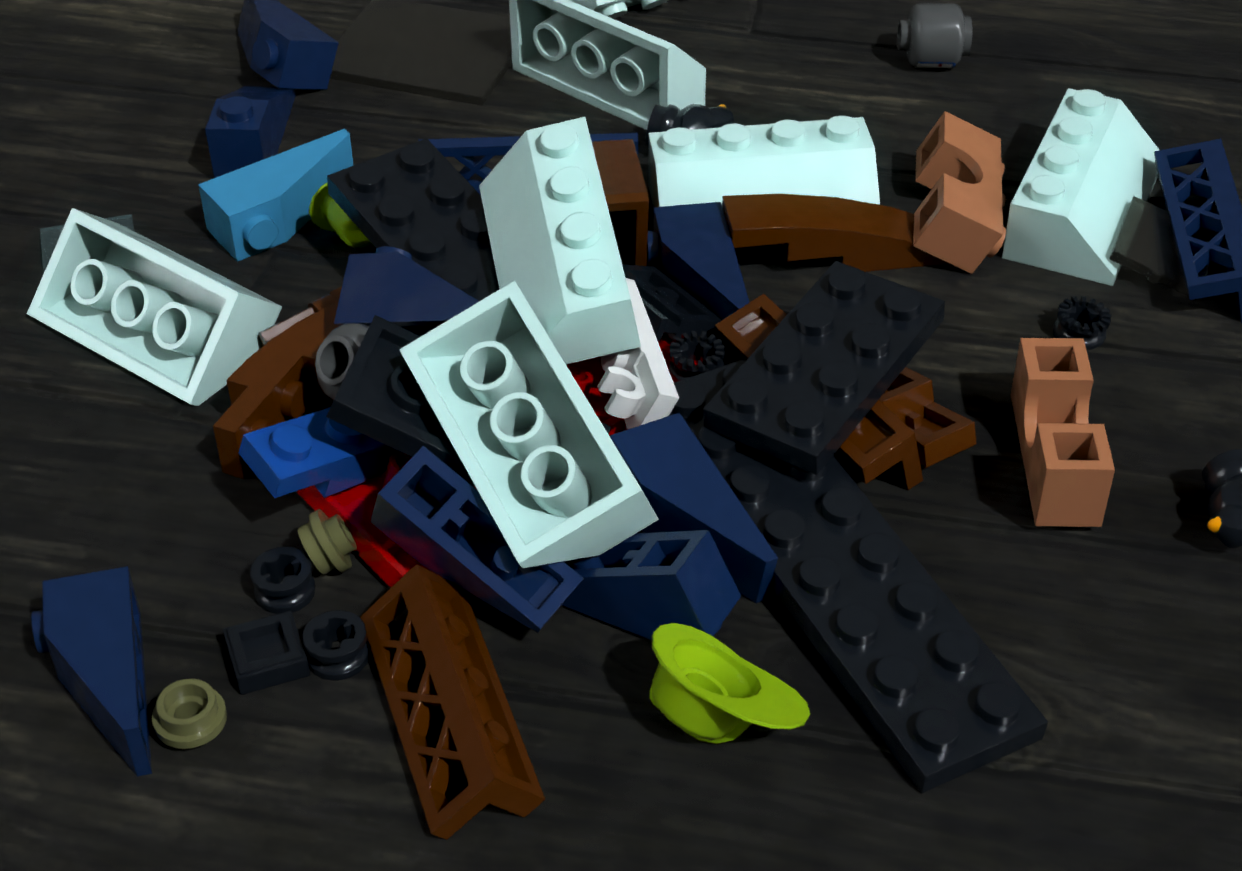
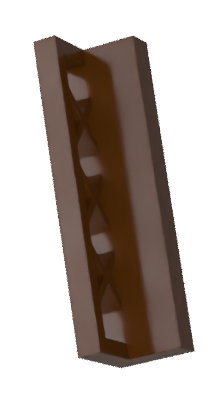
M763 293L717 323L715 329L718 339L722 341V345L738 360L748 359L787 314ZM878 400L836 451L835 455L865 484L887 470L907 490H910L923 481L915 433Z
M416 564L360 617L365 624L367 639L430 832L435 836L448 840L488 804L525 818L546 799L465 590ZM407 607L408 615L400 640H393L388 624ZM424 656L426 666L418 692H410L408 682L416 657ZM439 708L443 709L445 721L437 746L432 748L429 747L426 736L434 710ZM454 763L462 764L469 786L448 803L445 792Z

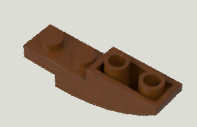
M338 302L313 313L280 333L250 356L226 380L231 406L213 425L223 473L245 479L252 471L238 453L243 434L301 417L307 410L309 402L328 408L331 407L333 399L325 395L318 383L315 361L317 351L323 340L333 329L339 327L334 324Z

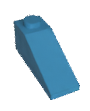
M346 129L339 130L198 184L207 230L237 262L287 242L311 220L308 210L311 199L319 188L327 183V175L354 166L350 133Z

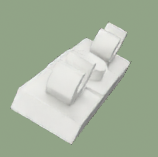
M626 278L641 347L601 356V366L605 373L597 387L601 392L612 394L604 407L606 413L614 417L624 418L627 429H631L669 416L679 396L635 280Z

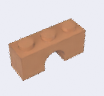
M944 111L916 150L915 181L930 188L931 191L914 213V247L971 274L974 273L986 256L992 258L996 255L1006 236V227L1003 226L1005 195L1002 194V176L1005 165L1001 162V138Z
M1020 338L1011 389V400L1035 526L1102 527L1115 467L1105 425L1089 424L1088 420L1089 401L1094 379L1084 338Z

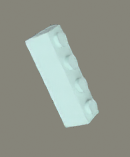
M509 0L513 70L646 130L655 105L668 107L669 104H672L680 110L691 104L705 106L706 68L676 45L570 0Z
M1067 89L1010 204L1002 259L1110 286L1114 285L1158 178L1154 151H1159V149L1122 100L1104 96L1095 90Z
M835 116L828 120L801 122L781 120L773 124L746 126L726 124L719 128L692 130L672 128L665 132L648 133V187L653 207L721 202L722 204V196L780 193L839 197L880 205L875 146L864 117Z
M586 117L526 130L479 185L499 289L515 280L565 364L641 347L632 302Z
M72 208L27 314L188 404L199 406L226 386V380L250 356L261 348L263 343L258 333L275 325L282 306L116 222Z
M515 280L399 349L522 568L601 555L659 520L644 492Z

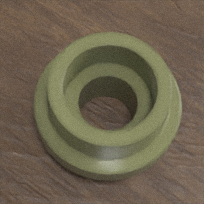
M321 509L310 513V522L298 528V535L313 564L323 575L336 568L340 572L351 568L352 561L349 553L356 550L357 545L344 520L338 514L328 518Z
M182 679L168 685L159 694L152 712V724L159 740L170 747L179 749L195 748L210 742L219 735L227 720L226 706L222 696L208 683L199 679Z

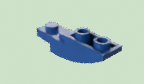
M327 408L243 434L238 453L274 498L313 485L325 498L386 472L390 456L400 451L327 418L326 416L330 409Z

